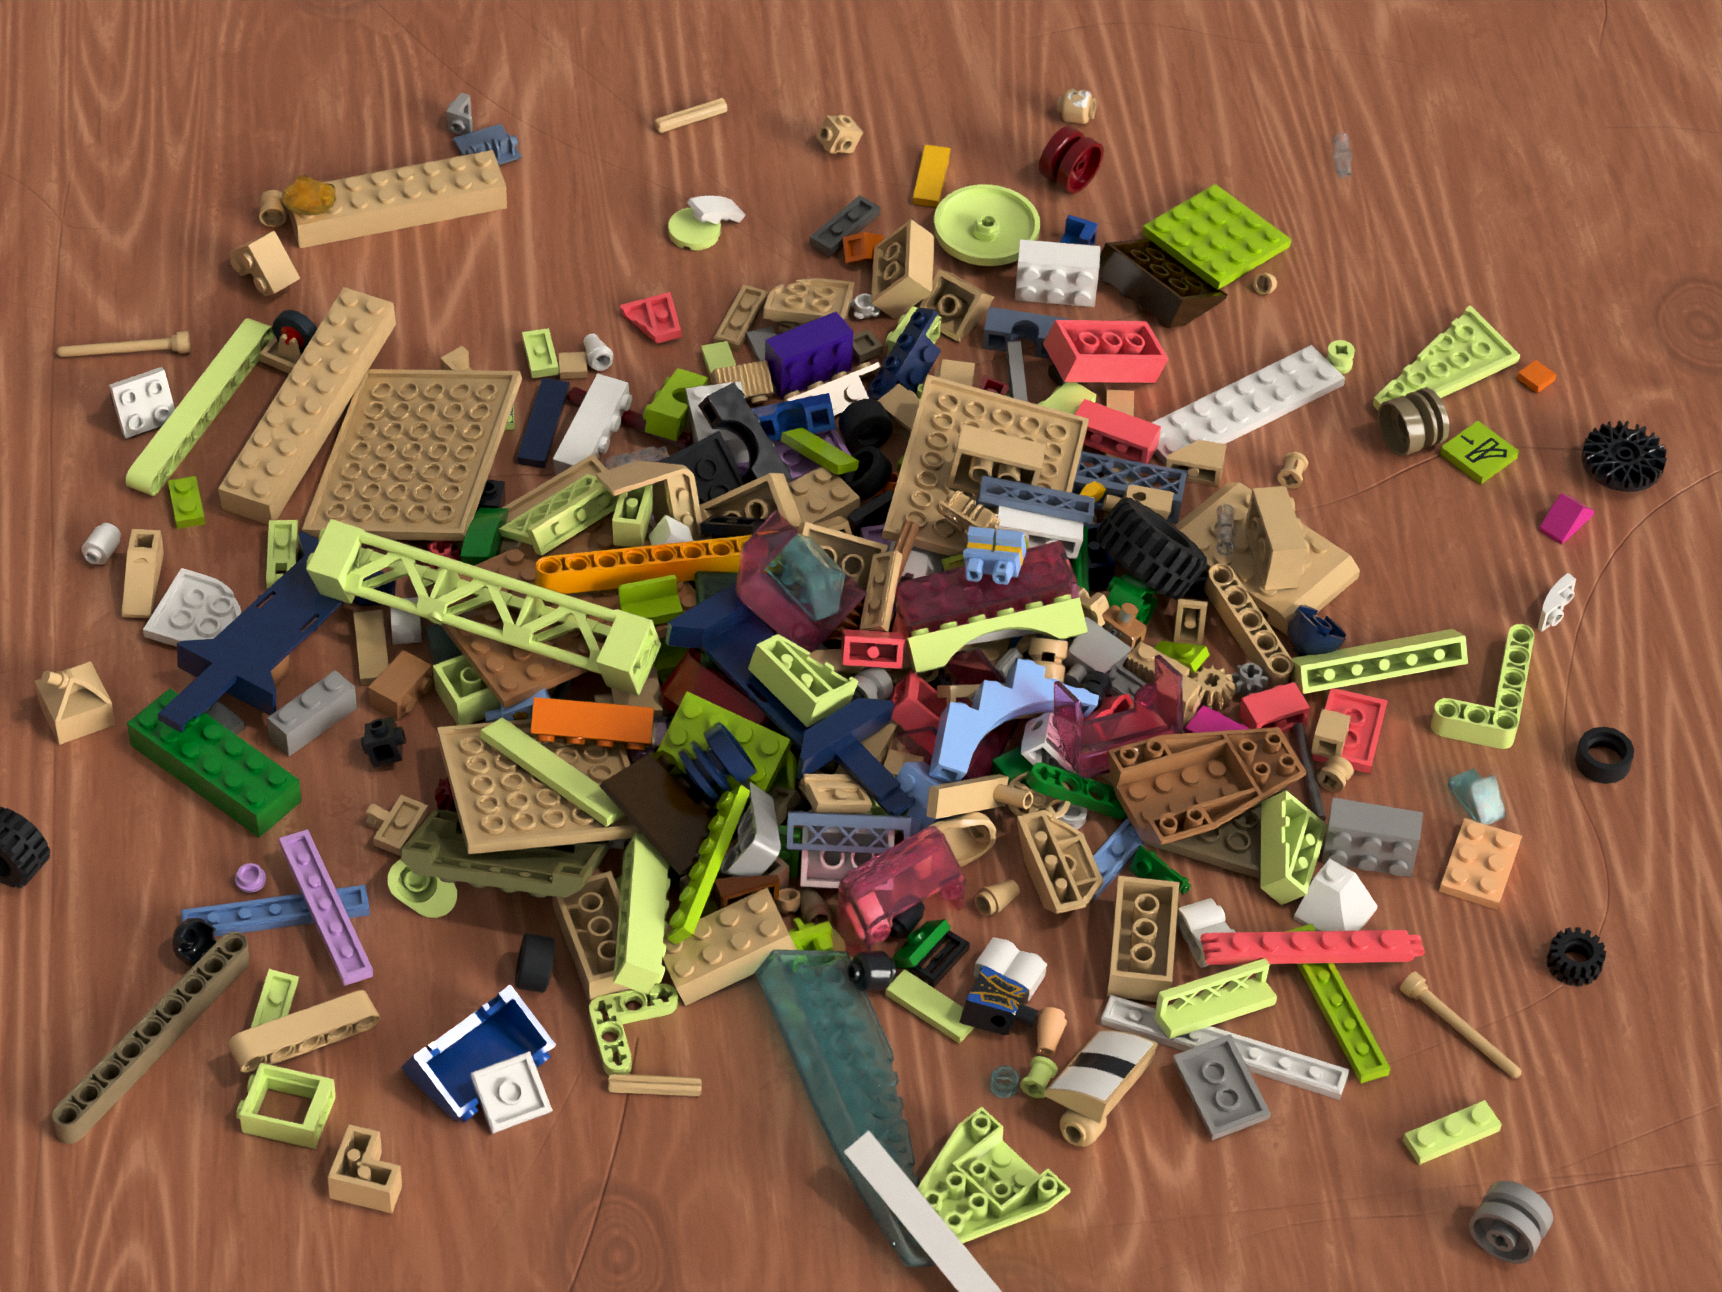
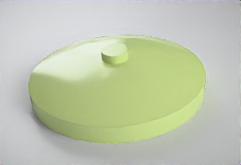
M981 184L960 188L947 195L939 203L934 215V234L941 247L953 257L974 265L999 266L1018 260L1020 239L1038 241L1040 218L1034 205L1018 192L1002 186Z

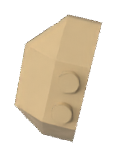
M1047 810L1017 816L1024 862L1044 909L1058 914L1086 907L1103 885V878L1084 834L1066 822L1053 817V814Z

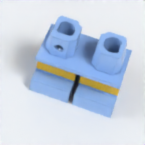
M969 526L968 544L966 550L964 549L963 551L967 580L978 582L982 580L983 574L992 575L993 581L997 584L1007 585L1011 577H1018L1026 554L1024 532L998 529L996 535L995 529Z

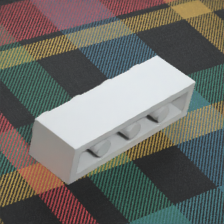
M597 373L553 458L555 475L560 474L592 454L599 460L602 453L605 454L608 451L610 438L613 432L618 431L621 424V416L624 410H629L632 403L628 382Z

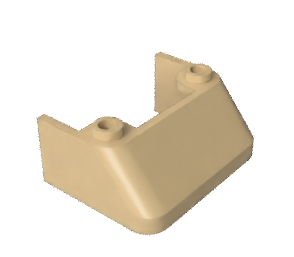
M639 460L596 474L597 480L613 496L652 484L654 521L658 524L667 515L687 525L693 540L705 539V535L701 534L700 529L702 517L695 476L686 466Z

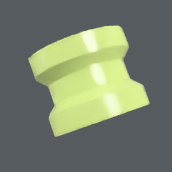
M1335 340L1328 346V356L1326 359L1341 374H1346L1352 369V359L1355 353L1354 346L1344 340Z

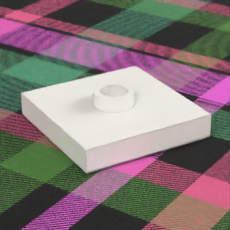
M530 1051L469 1074L491 1134L553 1111Z

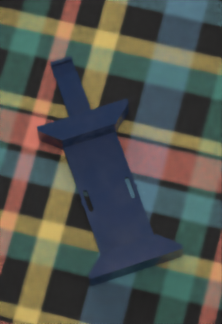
M301 531L298 534L299 561L262 595H259L258 599L214 639L185 640L177 643V667L197 678L158 713L159 721L182 733L185 730L184 725L192 718L196 720L225 692L268 715L276 712V688L271 671L344 603L343 601L321 595L306 570L307 559L311 553L315 552L319 543L317 538ZM377 571L365 577L363 581L384 574V572ZM396 580L373 589L395 596ZM271 595H274V596H273L272 598H270L261 608H258V607H259L264 601H266ZM355 596L353 603L359 606L383 605ZM314 618H317L309 627H307L304 631H301V630L304 629Z
M759 568L668 622L665 643L668 646L702 649L748 696V699L800 750L796 778L799 781L804 774H811L834 759L888 815L898 816L915 804L916 798L914 796L909 797L900 788L901 783L860 743L890 724L894 708L892 701L857 698L828 717L806 727L748 669L756 645L775 635L755 614L762 571ZM747 685H749L765 702H762V701L747 687Z

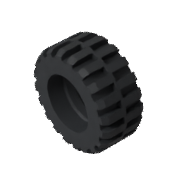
M1126 497L1119 500L1096 531L1098 543L1114 560L1119 562L1123 568L1127 569L1146 585L1169 598L1178 599L1183 597L1207 567V557L1194 542L1172 523L1164 519V517L1132 498Z

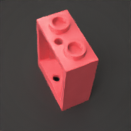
M910 670L893 687V693L890 697V701L894 703L891 718L933 752L940 716L947 707V699L937 698V691Z

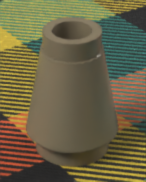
M801 888L799 892L803 923L813 922L814 925L827 921L831 922V908L821 898L815 888Z

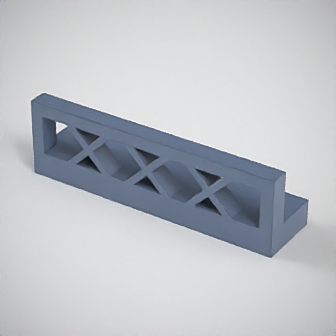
M982 475L976 505L981 504L984 507L997 509V505L1084 522V526L1089 527L1094 518L1095 498Z
M788 811L786 849L909 855L911 817ZM794 825L808 826L815 836L807 843H793ZM812 826L825 827H823L819 832H817ZM829 827H838L846 837L837 845H829L822 838L821 834ZM843 827L854 829L848 834ZM860 828H868L877 838L868 846H859L851 836ZM874 829L885 830L879 835ZM891 829L904 830L903 848L889 847L882 837ZM817 838H819V840H820L823 844H811V843H813ZM849 839L854 846L843 844ZM880 841L885 847L873 846Z

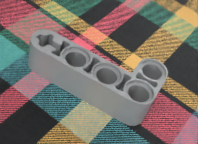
M745 781L741 785L750 790V794L736 826L738 843L726 855L720 867L721 873L727 877L761 876L775 861L781 849L772 796L751 782Z

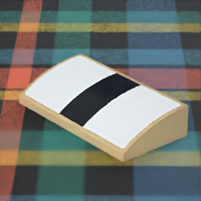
M1099 1030L1045 1090L1044 1096L1100 1124L1151 1065L1158 1043L1128 1032Z

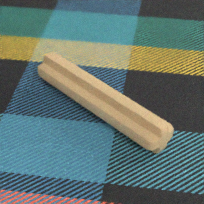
M718 98L656 118L655 127L659 133H663L727 112V103L724 98Z
M610 1074L608 1090L615 1093L700 1096L702 1080L697 1077Z

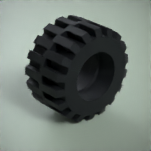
M0 807V882L10 887L22 888L49 860L50 848L46 839L29 820L11 809Z

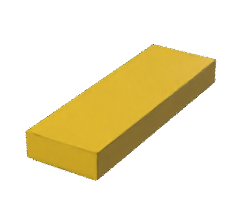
M925 144L913 195V204L937 208L941 199L951 148Z

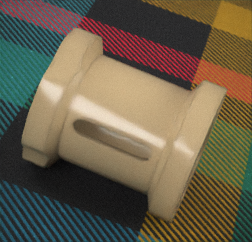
M1299 452L1287 453L1283 461L1285 464L1284 468L1278 473L1277 479L1282 486L1295 489L1302 484V473L1307 469L1309 462L1306 456ZM1298 460L1297 466H1294L1295 461Z

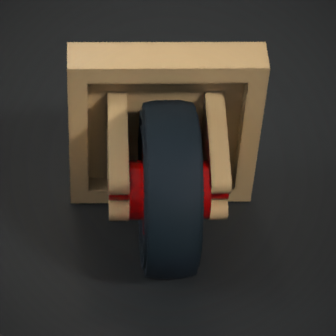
M284 310L274 320L272 326L274 337L259 353L261 362L290 374L317 328L302 313L294 310Z

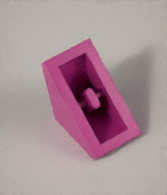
M1560 493L1540 525L1539 531L1562 545L1594 515L1595 511L1574 497Z

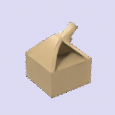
M91 661L64 671H57L56 673L45 671L41 679L34 681L38 703L59 745L116 725L112 702Z

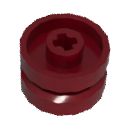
M1070 125L1062 127L1048 141L1039 161L1040 174L1052 182H1058V185L1072 194L1078 193L1091 182L1101 165L1104 152L1102 144L1090 137H1085L1084 133Z

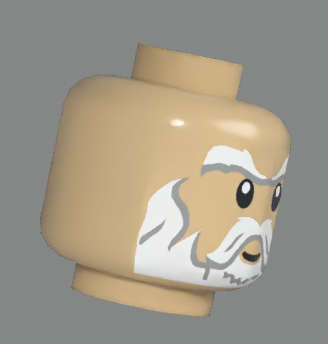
M1068 89L1064 96L1058 99L1057 112L1061 113L1062 119L1065 122L1086 124L1095 116L1096 99L1092 98V94L1089 91Z

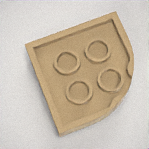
M807 278L796 280V283L789 284L785 288L784 284H781L769 293L764 307L763 319H770L777 323L785 321L797 322L803 325L837 312L846 322L854 294L855 282Z

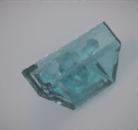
M789 532L768 535L745 543L744 548L814 621L838 612L846 573L811 537Z

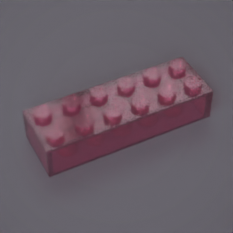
M1060 540L1026 549L1018 577H1011L1007 585L997 584L993 581L992 575L983 574L982 580L978 582L968 581L964 565L897 583L895 606L905 636L910 638L912 637L911 632L928 628L929 633L939 631V625L957 621V625L961 626L969 624L968 618L985 614L986 619L998 617L997 611L1014 608L1016 613L1026 610L1025 605L1042 601L1043 606L1054 604L1053 598L1071 594V598L1075 599L1079 598L1075 574Z

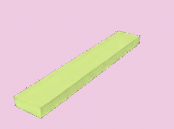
M503 717L481 729V739L604 826L608 827L626 816L601 789L599 784Z

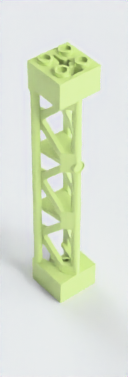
M330 519L327 527L321 530L317 548L314 553L309 555L306 563V570L321 595L352 604L355 596L427 618L438 625L446 624L602 675L606 686L636 696L640 695L661 647L658 634L650 619L618 609H609L365 532L364 529ZM361 543L386 550L388 553L384 555L369 548H361ZM416 560L427 564L440 567L441 570L440 572H438L435 570L428 569V567L418 565L415 563ZM386 567L393 569L392 571L363 581L365 577L377 571H380ZM457 573L472 577L473 579L471 582L460 579ZM409 576L417 592L418 601L417 603L373 588ZM423 579L435 583L430 597ZM501 588L526 594V599L501 591ZM470 594L478 596L476 598L470 599L463 603L447 608L448 605ZM543 600L557 604L559 607L555 609L545 606ZM494 603L504 623L503 630L458 615L486 604ZM507 606L521 610L516 624H514ZM589 614L611 621L613 625L611 627L587 618ZM555 622L563 623L559 626L553 627L551 629L533 635V633ZM580 630L590 650V656L588 658L544 644V642L572 631ZM593 633L607 637L601 651Z

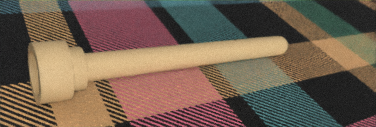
M189 331L177 332V335H172V338L61 346L57 349V355L59 357H74L173 349V352L178 351L179 354L191 352Z
M1415 971L1403 981L1400 991L1407 997L1422 1000L1510 1077H1520L1521 1069L1428 990V985L1425 984L1426 979Z

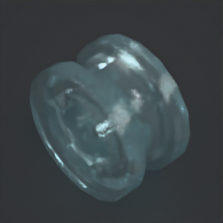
M999 1066L993 1070L990 1088L994 1095L1008 1098L1015 1095L1018 1091L1019 1075L1014 1068ZM999 1079L1003 1081L1005 1079L1010 1080V1085H1007L1006 1082L1004 1085L1000 1084Z

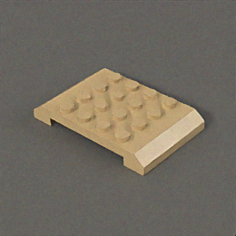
M1240 482L1226 483L1174 526L1194 542L1207 557L1205 572L1208 573L1211 566L1218 563L1230 566L1256 606L1268 613L1267 622L1288 636V623L1300 605H1307L1319 612L1358 579L1360 569L1350 554L1302 523V535L1304 539L1308 540L1309 554L1304 558L1305 571L1304 575L1300 576L1298 588L1265 590L1244 528L1252 490Z

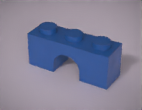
M829 393L751 408V411L760 419L761 427L765 434L772 441L781 440L782 432L802 427L811 433L836 429Z

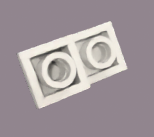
M699 196L690 198L687 202L694 210L693 215L703 223L709 221L717 225L721 219L725 221L730 219L740 223L745 217L742 210L731 199L726 197Z
M1567 573L1548 593L1537 628L1541 632L1551 625H1557L1564 615V606L1574 597L1575 593L1573 590L1576 578L1571 574Z

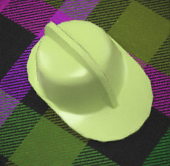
M401 859L391 866L388 873V887L391 893L417 913L428 918H439L447 915L454 908L457 901V889L454 883L442 882L437 877L414 874Z

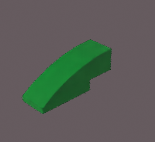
M479 508L469 525L460 555L462 562L474 566L500 554L503 536H501L499 528L507 523L508 508Z

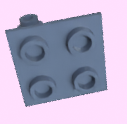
M502 124L453 138L463 156L493 150L498 165L522 158L516 148L518 145L516 135L511 136L507 134Z

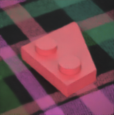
M671 292L620 305L623 316L656 344L683 337Z

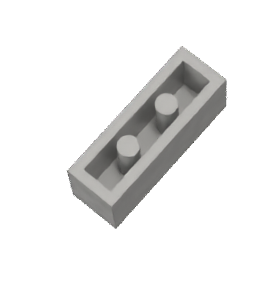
M334 670L267 717L270 741L290 757L357 709L355 686Z

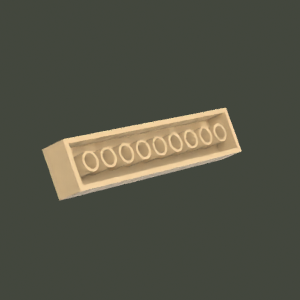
M343 287L219 486L218 491L222 510L269 525V520L278 519L395 327L396 319L393 302Z

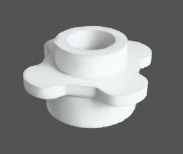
M860 294L851 301L850 306L854 308V317L857 319L870 318L871 316L877 317L880 314V309L871 304L870 294Z

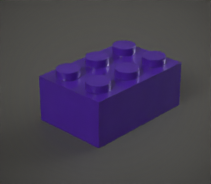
M837 312L765 340V360L768 361L771 381L777 388L776 393L781 399L793 391H803L808 389L807 387L818 381L825 382L840 372L852 370L853 330Z

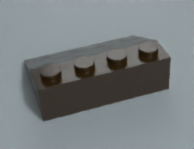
M1148 238L1105 243L1100 254V279L1109 285L1115 286L1120 290L1119 293L1123 297L1132 299L1139 305L1140 310L1152 314L1158 319V323L1166 328L1185 326L1224 301L1228 296L1221 289L1217 290Z
M664 750L653 752L600 784L601 789L679 875L690 872L701 855L699 848L704 840L708 838L710 833L708 826L714 816L717 815L718 809L716 803L710 797L705 796L693 783L688 774H685L678 767L676 759ZM736 829L734 831L731 841L737 838Z

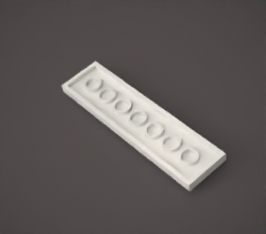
M1310 345L1152 422L1161 426L1159 446L1154 455L1166 466L1168 454L1198 440L1226 444L1344 386L1345 377Z

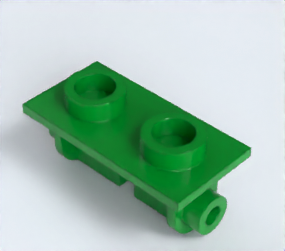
M1141 845L1138 847L1129 867V870L1137 877L1179 882V893L1181 892L1183 895L1190 890L1191 885L1188 883V878L1182 877L1174 869L1168 868V865L1156 856L1153 850L1148 851Z

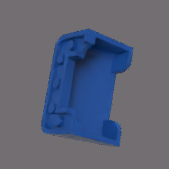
M510 984L499 992L496 997L485 1003L450 1031L414 1054L401 1068L408 1078L453 1121L460 1118L464 1123L479 1111L476 1105L480 1103L470 1079V1073L529 1051L537 1068L551 1058L548 1051L556 1046V1044Z

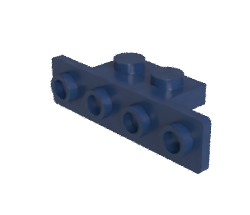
M919 307L911 315L910 321L903 333L898 337L897 343L889 356L884 360L883 366L875 379L870 383L867 391L869 399L879 400L892 390L895 384H900L905 389L911 390L916 394L918 385L922 384L941 352L926 336L927 331L938 315L934 309Z

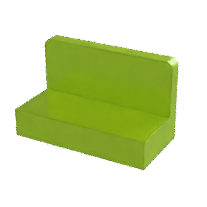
M676 575L618 586L619 609L621 611L650 619L654 625L669 622L683 614L678 597Z

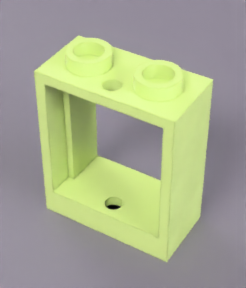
M260 1063L256 1075L251 1074L249 1078L246 1100H241L238 1105L237 1119H240L242 1133L316 1149L336 1098L334 1079ZM271 1089L311 1098L312 1102L303 1125L258 1115L267 1090Z

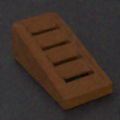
M778 875L715 879L713 898L719 910L765 888H768L773 900L779 898L780 879Z

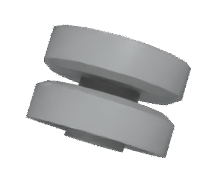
M1497 1181L1490 1186L1483 1197L1482 1204L1477 1207L1472 1215L1469 1229L1477 1244L1492 1256L1514 1264L1526 1263L1533 1258L1539 1248L1541 1239L1546 1236L1554 1218L1551 1208L1545 1200L1530 1188L1511 1181Z

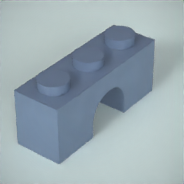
M989 307L984 327L982 348L1006 352L1007 341L1027 339L1037 346L1036 357L1051 359L1043 343L1055 320L1069 319Z

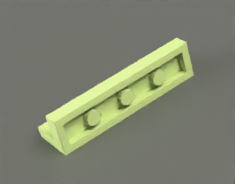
M1264 958L1161 991L1158 994L1154 1019L1167 1037L1172 1039L1276 1004L1277 995L1266 982L1270 964ZM1257 973L1255 978L1248 979L1252 974ZM1231 981L1226 987L1221 988L1226 982ZM1204 990L1199 996L1194 997L1199 991ZM1178 998L1173 1004L1167 1006L1168 1001Z

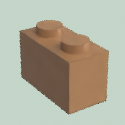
M403 650L368 686L369 706L399 721L405 713L412 711L416 702L423 694H427L431 690L434 683L432 665Z

